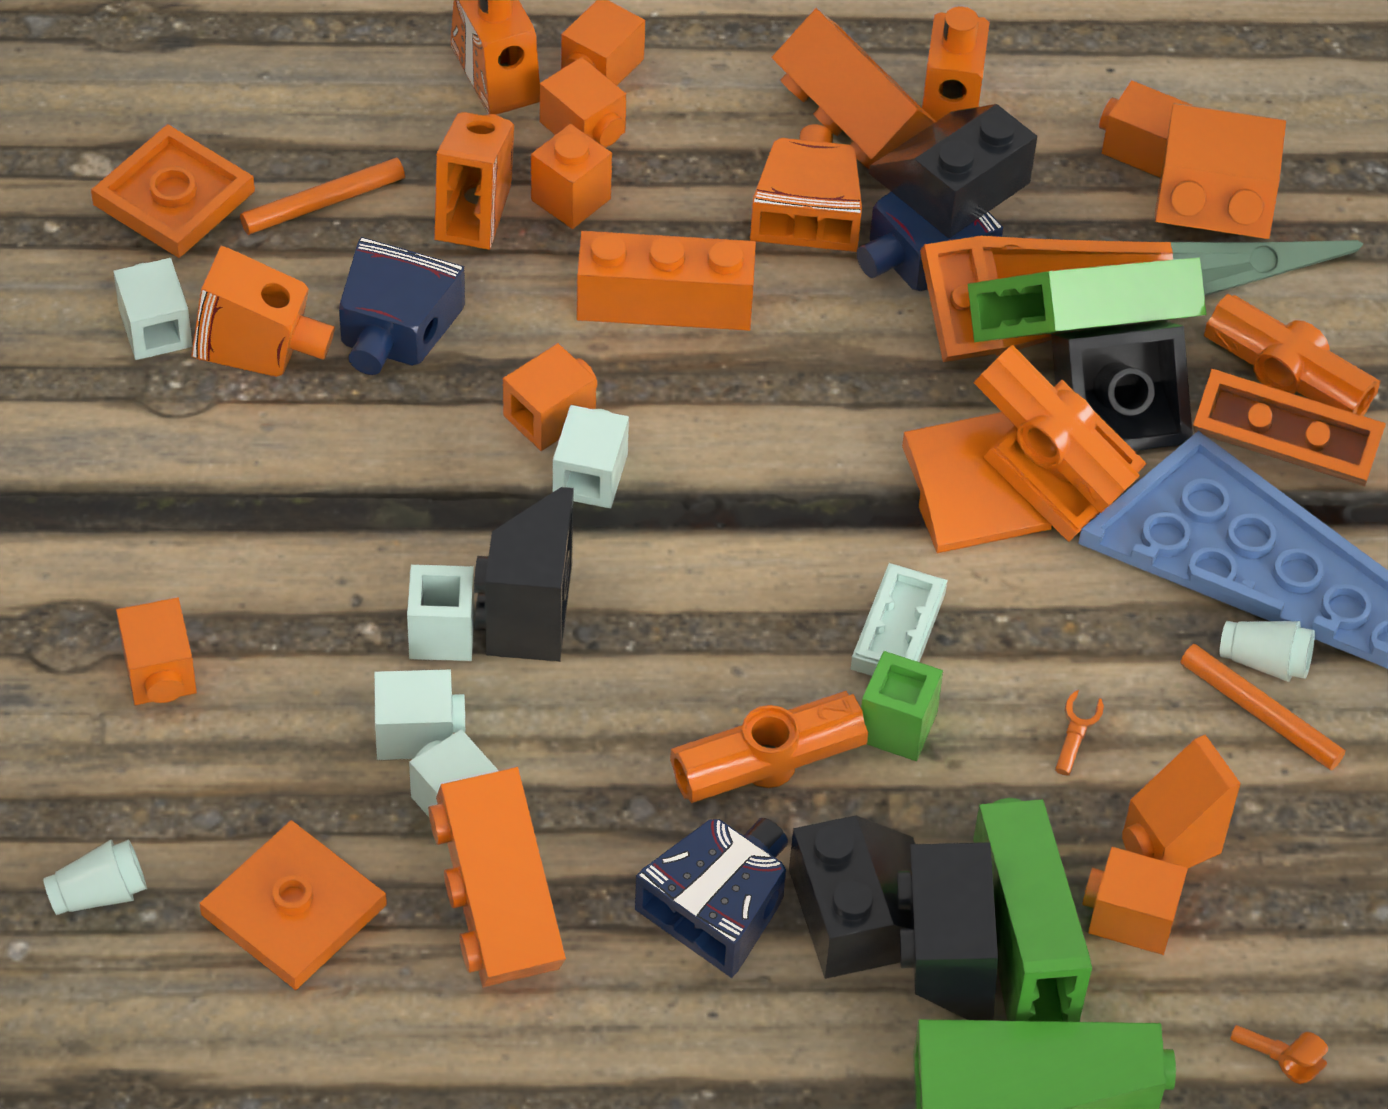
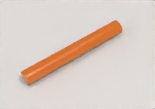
M397 157L240 213L242 226L247 235L402 180L405 178L404 168Z
M1192 644L1186 650L1180 663L1329 770L1332 771L1341 762L1346 752L1345 749L1198 645Z

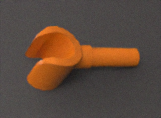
M1079 690L1072 693L1065 703L1064 711L1069 725L1066 731L1067 736L1055 768L1057 773L1066 776L1071 773L1087 728L1099 721L1104 710L1102 699L1099 698L1095 715L1092 718L1085 720L1077 717L1072 707Z
M1238 1025L1232 1031L1231 1041L1269 1055L1270 1058L1277 1060L1284 1074L1295 1083L1303 1084L1311 1081L1327 1065V1062L1322 1057L1328 1052V1046L1324 1040L1312 1032L1302 1033L1289 1046L1280 1040L1275 1041Z

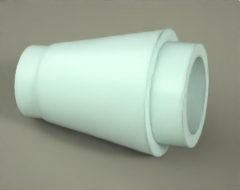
M1226 621L1221 637L1220 657L1232 659L1234 662L1290 682L1292 677L1306 679L1313 655L1315 631L1301 628L1300 621H1239L1238 623Z
M109 840L56 871L54 875L43 878L48 898L56 915L67 911L74 912L134 901L133 894L147 889L140 863L130 840L114 845L112 840Z

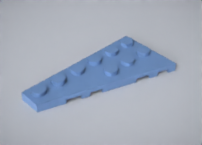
M1200 431L1192 435L1081 529L1078 544L1268 621H1300L1301 628L1315 631V640L1388 669V570Z

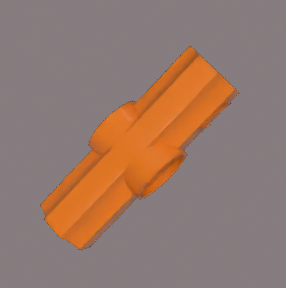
M1227 294L1217 304L1212 316L1206 323L1204 337L1253 365L1256 377L1263 385L1292 394L1298 392L1308 399L1362 416L1367 412L1371 402L1378 393L1381 381L1332 353L1325 336L1319 329L1308 322L1294 320L1285 325L1238 296Z
M1013 345L1005 350L973 382L1018 428L1017 441L1025 455L1043 468L1052 469L1056 467L1100 513L1111 505L1140 476L1095 430L1097 426L1096 416L1088 402L1073 391L1063 389L1057 391Z
M843 691L789 710L774 705L760 706L749 712L741 726L672 748L670 761L676 783L684 799H689L691 803L751 783L765 788L781 786L794 775L795 768L866 745L868 730L864 722L863 710L854 694L849 695L847 691ZM764 745H771V746H776V748H766V747H763V746H764Z

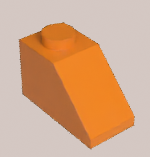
M1206 734L1194 739L1131 798L1122 831V839L1127 851L1186 868L1193 867L1222 853L1241 783Z

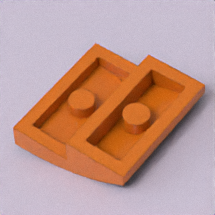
M1002 412L904 432L902 448L920 490L919 509L937 553L1052 529V525L983 457L1014 426Z

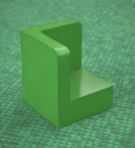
M883 651L862 698L861 709L863 710V718L868 730L867 745L917 761L937 716L943 670Z

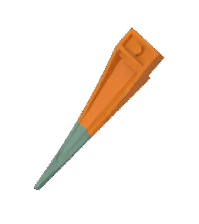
M976 236L924 244L920 253L943 362L992 354L999 356L1012 345L1019 350L1051 341V334L974 342L968 293L969 283L1047 271L1200 257L1204 296L1355 253L1361 248L1363 243L1358 240L1132 242Z

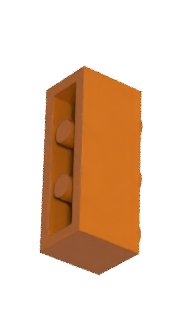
M817 8L814 9L771 57L786 72L780 79L783 85L802 102H805L810 97L819 106L813 115L834 135L838 136L844 131L853 140L849 145L855 149L856 159L868 169L870 165L936 122L838 24Z
M581 231L577 273V320L750 331L756 241Z
M1211 369L1193 428L1194 433L1200 431L1207 437L1365 487L1386 423Z
M518 767L441 784L436 796L437 804L429 806L428 811L435 842L437 845L447 843L453 868L444 870V879L452 908L463 906L469 932L461 933L459 937L468 973L479 971L483 988L559 970L566 957Z

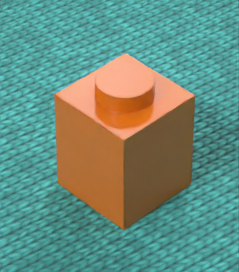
M596 0L561 34V69L583 57L615 85H618L644 60L645 19L609 0Z
M580 57L540 83V123L554 135L569 124H572L603 147H608L625 133L626 93L583 57Z
M1131 80L1119 100L1112 97L1104 108L1099 123V128L1105 130L1101 154L1161 178L1173 103L1193 105Z
M572 124L566 126L531 153V200L571 229H574L611 199L612 152Z
M557 343L503 378V416L540 451H543L560 439L570 405L596 409V388L598 385L596 376L584 360L580 358L575 359Z
M179 597L116 609L121 644L134 705L150 702L167 703L181 696L196 694L193 659Z
M1111 847L1105 871L1092 867L1082 905L1094 908L1088 933L1164 955L1188 868Z

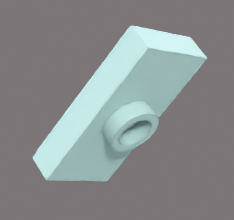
M889 563L852 655L851 670L872 676L883 651L920 662L944 599L948 580Z

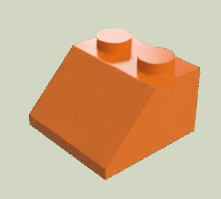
M1173 103L1154 214L1155 222L1270 239L1280 181L1286 120Z

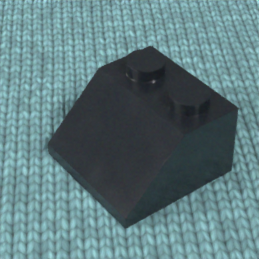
M998 104L952 111L870 165L869 174L947 238H951L1030 184L1038 136Z
M1157 321L1051 334L1055 385L1063 380L1075 393L1084 398L1091 408L1134 451L1182 445L1193 435L1184 326L1167 321Z
M560 487L493 530L489 556H477L474 577V593H478L475 630L486 631V656L561 661L573 564L574 488Z
M857 815L793 828L789 872L825 979L900 963V928H912L911 910L898 911L897 870H910V844H915L914 838Z
M991 843L910 844V870H897L898 911L911 910L912 928H900L901 968H914L915 995L967 1020H994L998 951Z

